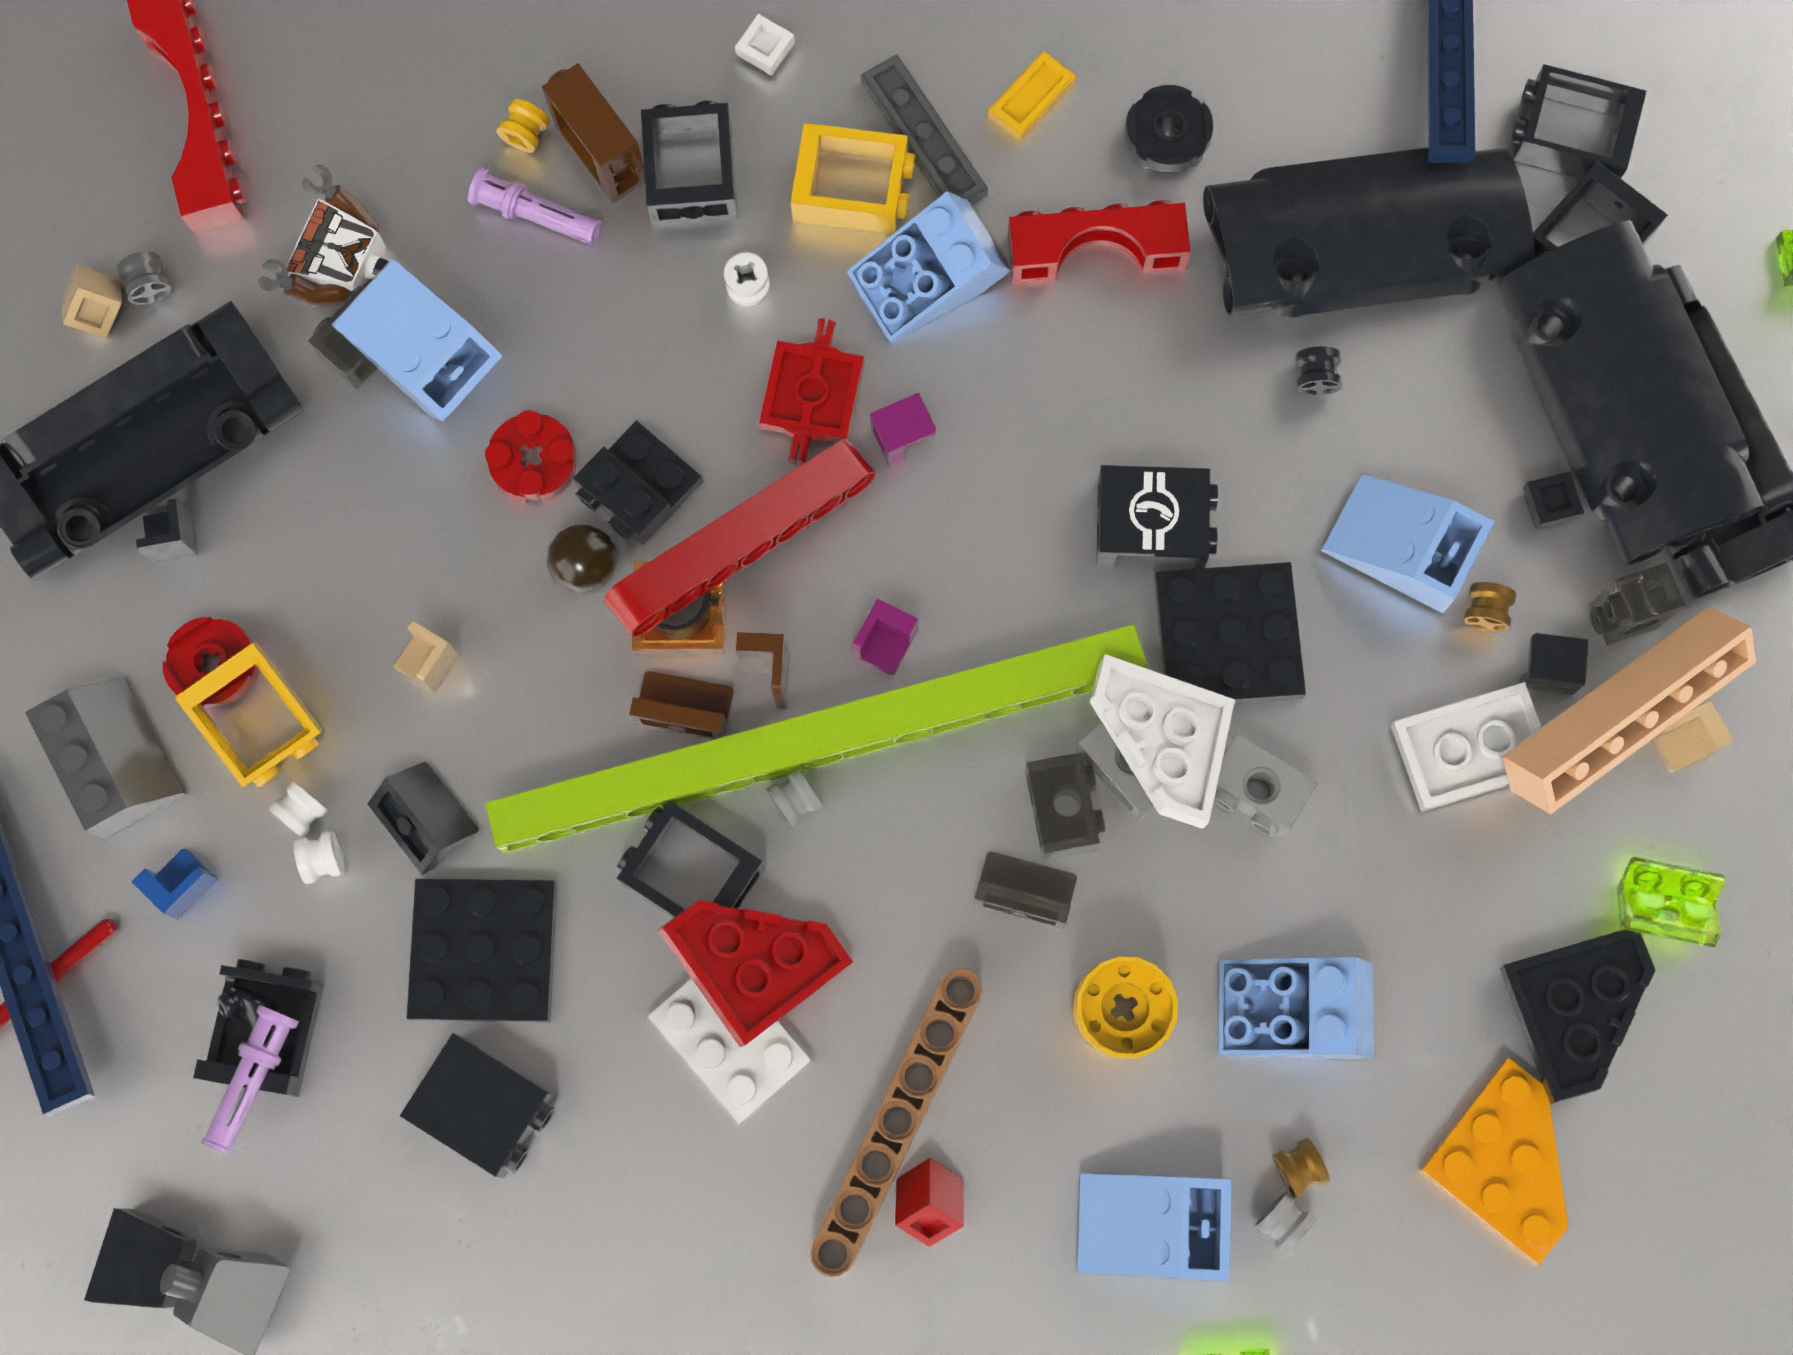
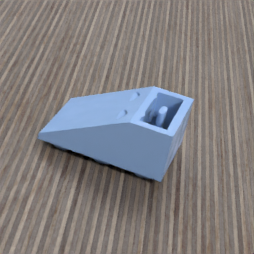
M946 191L846 272L888 341L893 343L978 297L1012 270L969 201Z
M391 259L331 324L424 412L442 422L503 356L471 324L394 259Z
M1362 473L1321 551L1444 613L1455 600L1495 521L1452 499Z
M1357 957L1219 960L1218 1055L1312 1059H1374L1373 963Z
M1080 1173L1077 1272L1230 1281L1231 1180Z

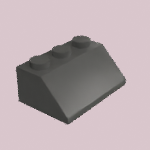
M122 677L66 689L25 712L86 832L105 840L186 795L126 678Z

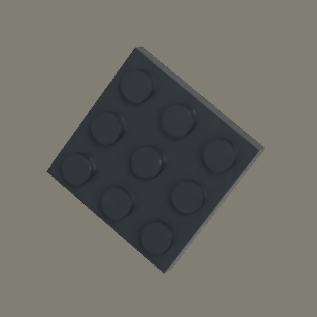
M1291 562L1155 572L1154 584L1163 675L1235 699V703L1304 698L1306 690Z
M415 879L407 1020L551 1023L557 882L554 880Z

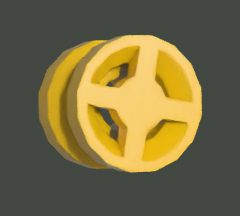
M518 98L513 99L508 107L509 116L507 120L500 122L496 132L502 140L523 152L533 153L539 144L537 136L540 132L547 129L550 118L534 104Z

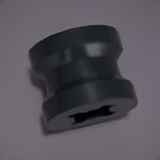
M1327 346L1310 347L1299 351L1296 354V365L1301 369V376L1297 379L1298 392L1304 395L1321 396L1341 390L1342 378L1337 373V366L1341 362V352L1336 348Z

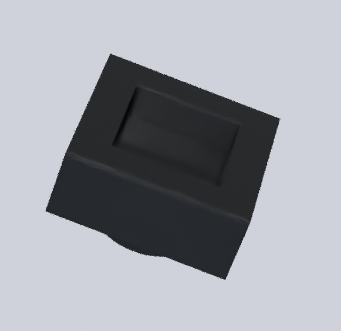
M1571 471L1529 481L1523 487L1536 529L1580 519L1584 514Z

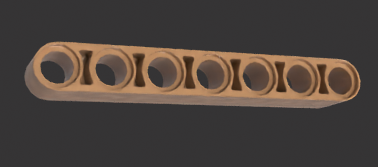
M963 968L953 969L946 973L941 980L812 1245L811 1261L815 1269L822 1275L835 1277L849 1271L865 1242L979 1005L982 994L981 982L977 975L970 970ZM964 980L971 984L974 989L973 998L966 1004L952 1002L947 995V988L952 982ZM942 1022L950 1026L954 1035L950 1044L940 1048L932 1046L926 1039V1032L930 1025ZM915 1065L927 1067L933 1076L931 1085L923 1091L912 1090L905 1082L906 1072ZM894 1108L905 1109L912 1119L911 1127L902 1135L891 1134L884 1127L886 1114ZM879 1151L888 1156L890 1170L885 1177L875 1180L866 1176L863 1171V1162L868 1154ZM853 1195L862 1196L867 1201L869 1207L868 1216L859 1224L847 1222L842 1215L841 1208L843 1202ZM833 1239L843 1243L847 1249L845 1263L835 1269L824 1265L820 1258L821 1247L825 1242Z

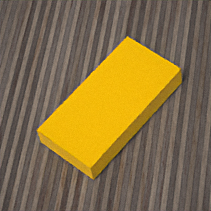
M1043 51L988 109V117L1021 142L1073 87L1077 76L1046 51Z

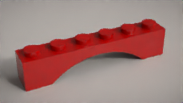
M127 0L133 27L149 49L162 56L178 71L186 91L189 112L187 138L181 159L171 177L182 219L194 234L244 221L241 204L247 202L246 195L239 177H233L231 165L237 164L233 147L229 139H224L221 128L226 127L227 122L219 101L214 102L211 90L217 89V83L209 63L204 64L202 53L207 52L208 49L200 27L194 26L192 16L198 15L195 0Z

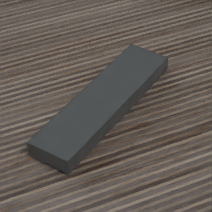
M897 54L861 74V83L894 132L898 135L908 136V152L915 153L916 165L938 197L948 191L967 199L970 204H973L988 195V187Z

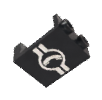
M1101 465L1098 476L1096 565H1114L1117 555L1195 558V568H1205L1209 554H1216L1218 541L1217 527H1210V511H1216L1218 503V485L1210 484V469Z

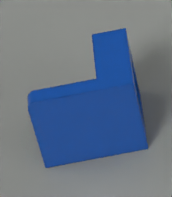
M181 849L158 873L145 868L131 882L163 914L178 920L218 879L189 850Z

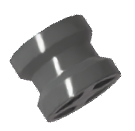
M135 253L127 256L117 265L120 278L127 282L125 293L130 303L136 305L152 304L167 297L171 292L169 280L161 273L163 263L157 253Z

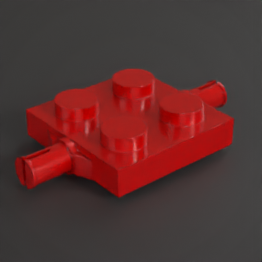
M825 318L818 319L814 343L794 344L777 341L760 416V429L785 433L793 438L787 460L793 465H796L797 457L799 466L806 462L810 441L823 440L837 443L843 439H849L865 360L864 356L844 353L831 346L836 322L828 319L826 327Z

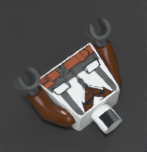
M314 165L311 168L322 177L323 185L322 187H317L309 179L304 178L302 180L303 188L310 194H324L326 196L325 201L317 199L287 265L285 266L283 262L277 259L267 260L262 265L263 268L271 270L276 274L277 281L261 276L258 279V283L265 291H273L281 287L284 289L285 295L314 308H322L354 300L390 260L383 258L386 253V246L379 235V225L365 206L342 186H333L331 184L332 175L327 167Z

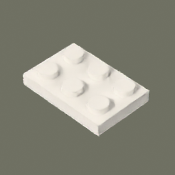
M1525 682L1394 721L1390 725L1421 812L1509 786L1502 756L1542 728Z
M692 979L688 980L648 1015V1018L739 1125H742L812 1063L810 1058L778 1021L746 1046L739 1047Z

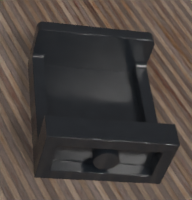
M238 959L236 967L221 965L219 975L225 976L222 994L230 992L232 987H244L264 998L271 1010L299 1021L297 1028L290 1029L278 1056L281 1058L279 1066H276L274 1070L269 1068L259 1089L260 1091L299 1097L324 985L310 980L312 972L283 967L282 975L265 973L266 964ZM218 1009L207 1059H197L193 1078L230 1084L242 1059L238 1055L240 1052L238 1048L241 1043L247 1042L252 1032L247 1019L239 1014L226 1018L221 1015ZM254 1062L248 1076L252 1075L257 1063Z
M452 1033L403 1109L400 1117L495 1177L504 1178L508 1171L515 1174L529 1153V1149L525 1147V1144L534 1130L540 1133L552 1118L555 1107L551 1103L555 1095L477 1048L478 1046L467 1039Z

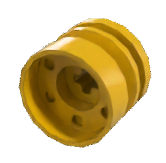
M1118 956L1095 965L1080 979L1073 995L1072 1016L1079 1034L1093 1049L1110 1057L1138 1058L1155 1052L1170 1037L1177 1021L1178 998L1171 980L1157 965L1139 957ZM1116 995H1119L1122 1000L1129 998L1133 1000L1134 1006L1129 1009L1132 1017L1129 1020H1126L1123 1016H1112L1110 1010L1116 1006L1113 999Z

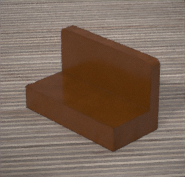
M737 632L736 652L743 672L772 673L771 690L777 708L786 709L790 656L784 634Z
M647 671L644 674L639 698L633 697L629 716L635 725L718 739L725 737L734 690L731 686Z

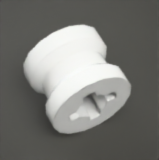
M744 252L734 255L727 261L724 268V279L730 298L736 304L744 307L760 304L770 291L768 269L764 260L756 254ZM752 272L750 276H740V274Z
M294 781L287 787L285 798L282 801L274 802L268 809L302 838L306 837L310 832V824L313 820L323 817L328 811L322 803Z
M333 830L323 832L319 838L309 840L305 837L295 839L293 846L295 860L300 876L305 884L314 883L320 876L327 874L333 877L344 875L343 853L339 840Z

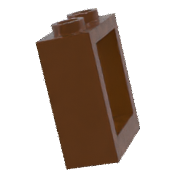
M579 63L568 70L563 69L553 74L548 83L542 86V90L554 125L611 203L614 204L645 183L644 163L638 142Z

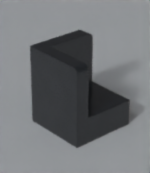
M177 498L167 500L168 512L143 516L145 538L137 539L136 546L137 550L152 563L197 556L193 514Z
M1540 633L1533 634L1530 638L1528 671L1520 677L1519 683L1525 682L1527 689L1573 695L1586 684L1589 639Z

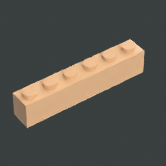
M1709 606L1503 755L1511 791L1551 815L1756 663L1751 626Z

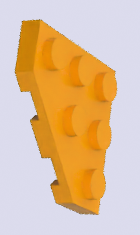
M1505 1058L1419 1171L1533 1264L1540 1265L1569 1227L1550 1102L1542 1083L1513 1060Z

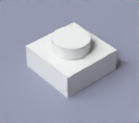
M758 14L735 45L736 55L772 76L795 44V37L793 33Z

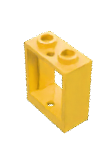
M804 123L791 197L793 221L894 234L897 231L898 219L906 220L908 212L909 193L903 192L904 179L912 180L914 173L915 153L908 152V136ZM822 151L893 159L886 205L815 196Z
M256 641L175 697L176 701L243 788L252 781L259 788L281 772L276 765L290 754L298 760L319 745L315 737L323 729ZM256 664L304 729L249 767L201 705V702Z

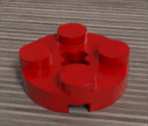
M523 411L518 416L504 422L494 432L485 450V459L495 484L504 494L517 501L550 500L561 494L575 476L577 455L575 444L569 431L558 420L548 415H541L536 411ZM541 450L539 453L542 460L541 464L536 466L533 463H529L526 467L521 465L524 460L523 453L525 451Z
M211 617L193 619L178 628L169 639L167 644L169 650L166 654V662L163 661L162 667L165 681L169 688L176 695H179L210 673L209 670L203 673L200 670L205 664L203 659L205 654L210 653L214 657L220 655L221 661L218 663V666H220L252 644L253 641L244 630L228 620L212 619ZM253 665L202 701L201 705L204 709L221 708L241 698L259 676L257 665Z

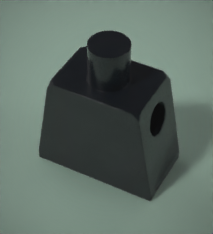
M114 1208L84 1301L151 1308L174 1307L178 1298L161 1293V1278L166 1268L171 1264L191 1269L197 1240L137 1210Z

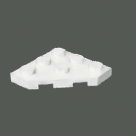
M1105 654L1098 665L1090 698L1091 705L1158 814L1203 829L1209 823L1235 699Z

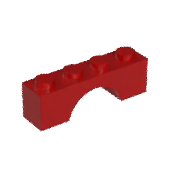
M1157 200L1147 206L1136 207L1117 203L1099 210L1086 211L1081 207H1070L1062 210L1060 213L1042 214L1039 211H1024L1017 216L1009 217L1008 244L1012 284L1056 280L1061 265L1070 254L1082 247L1093 244L1111 245L1125 251L1136 261L1142 273L1185 270L1191 253L1185 203Z

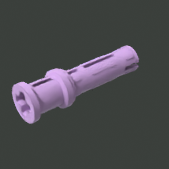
M480 167L471 181L468 191L469 204L477 206L481 203L501 211L502 217L507 219H516L517 217L527 219L550 230L577 239L589 246H593L598 238L601 229L600 219L584 215L561 204L534 195L527 191V187L522 182L515 180L513 183L490 175V170L484 167Z
M261 1005L256 1010L259 1017L247 1042L241 1043L238 1048L240 1050L238 1055L242 1059L221 1100L208 1132L201 1141L202 1144L229 1155L269 1068L274 1070L276 1066H279L281 1058L278 1056L290 1029L297 1028L299 1023L297 1020ZM274 1025L273 1031L266 1045L263 1046V1043L269 1033L271 1026ZM254 1062L257 1063L252 1075L248 1076ZM246 1084L247 1086L230 1122L226 1124L242 1087Z

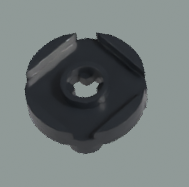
M1161 85L1146 91L1143 97L1135 105H1132L1127 115L1125 138L1129 150L1134 155L1135 162L1140 167L1160 172H1178L1189 167H1195L1202 161L1203 155L1211 142L1213 117L1204 101L1201 104L1198 99L1191 96L1192 91L1177 85ZM1164 121H1172V126L1180 128L1181 132H1177L1174 136L1169 137L1160 133L1158 129L1163 128Z

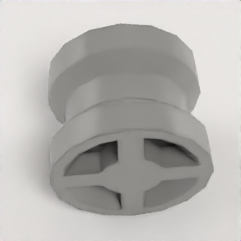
M798 769L790 773L788 781L782 785L774 784L766 789L791 828L800 822V817L806 812H816L823 807L813 789Z
M1286 1191L1263 1213L1254 1227L1260 1233H1268L1273 1237L1276 1242V1248L1282 1254H1285L1308 1232L1316 1218L1309 1212H1301L1295 1206L1294 1197Z

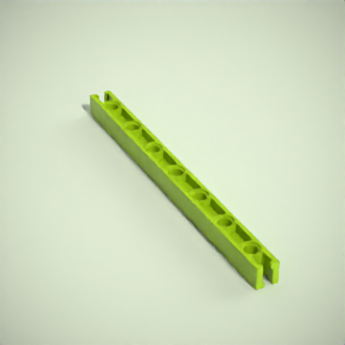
M1132 624L485 802V807L495 847L500 849L502 854H508L652 814L657 807L664 809L669 800L677 806L685 805L789 776L796 769L800 772L812 770L1090 693L1093 690L1099 662L1105 654L1146 669L1148 666L1135 625Z

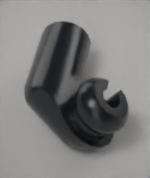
M232 987L230 992L221 994L217 999V1006L222 1016L229 1018L239 1014L249 1021L251 1030H253L259 1017L256 1012L258 1006L261 1005L270 1009L268 1002L264 998L244 987ZM274 1025L271 1026L263 1045H266L273 1031Z

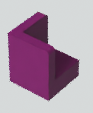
M919 393L870 413L871 430L889 467L905 460V448L936 434V427Z
M877 598L852 644L853 657L888 675H894L918 632V618Z

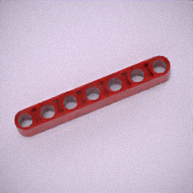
M843 439L620 580L606 593L603 602L632 637H639L858 495L874 480L876 472L849 440Z

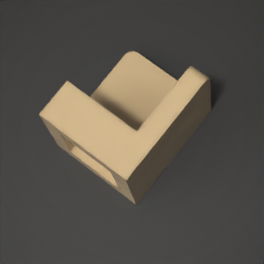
M77 263L62 299V324L107 339L122 304L121 280Z
M411 620L406 628L413 637L393 667L435 693L459 657V654L448 641Z
M1711 700L1692 709L1652 739L1670 772H1676L1735 742Z

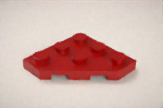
M703 900L694 902L657 929L739 1047L746 1046L853 963L826 923L782 917V915L746 908L743 910L730 908Z

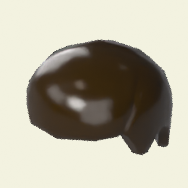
M573 525L560 531L548 547L546 566L553 581L558 586H563L578 593H585L604 586L615 572L617 551L614 542L611 541V537L604 531L591 525Z

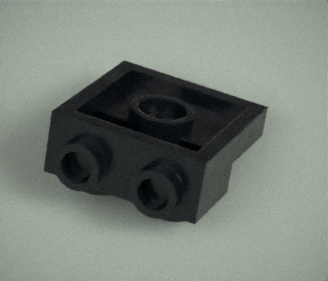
M637 420L609 449L603 446L573 477L578 488L575 495L587 508L593 512H596L598 508L603 510L611 517L608 524L618 535L626 541L634 537L642 545L653 536L703 483V478L697 471Z

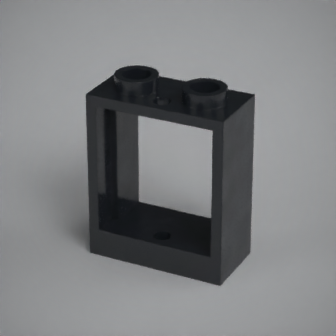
M1543 64L1536 80L1530 78L1527 80L1520 104L1527 106L1524 118L1518 117L1510 142L1517 144L1513 161L1581 179L1599 161L1618 177L1622 178L1628 169L1647 91ZM1544 98L1615 116L1605 156L1534 138Z
M708 100L701 101L693 106L675 107L670 104H660L652 109L641 110L646 206L651 224L738 218L732 125L728 103ZM719 130L722 184L659 189L656 135Z
M1597 161L1533 232L1535 258L1557 248L1548 238L1583 199L1615 223L1632 221L1643 246L1656 233L1668 214Z
M670 800L664 809L657 807L644 825L643 830L647 834L637 848L630 846L621 857L617 865V869L621 872L616 879L624 887L672 918L685 910L637 878L676 821L739 862L713 901L720 906L739 909L766 869L763 861Z

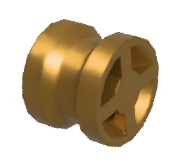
M1473 583L1469 591L1472 604L1465 611L1464 622L1471 627L1484 631H1508L1511 625V617L1508 615L1509 607L1515 603L1516 591L1497 583Z
M1308 1137L1297 1142L1296 1149L1290 1152L1281 1150L1272 1155L1284 1185L1294 1198L1303 1195L1306 1187L1312 1184L1323 1185L1330 1181L1326 1166L1316 1147Z

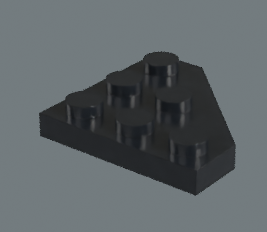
M1638 925L1508 963L1500 968L1551 1105L1596 1092L1601 1089L1615 1053L1618 1047L1621 1046L1636 1014L1635 1010L1656 971Z

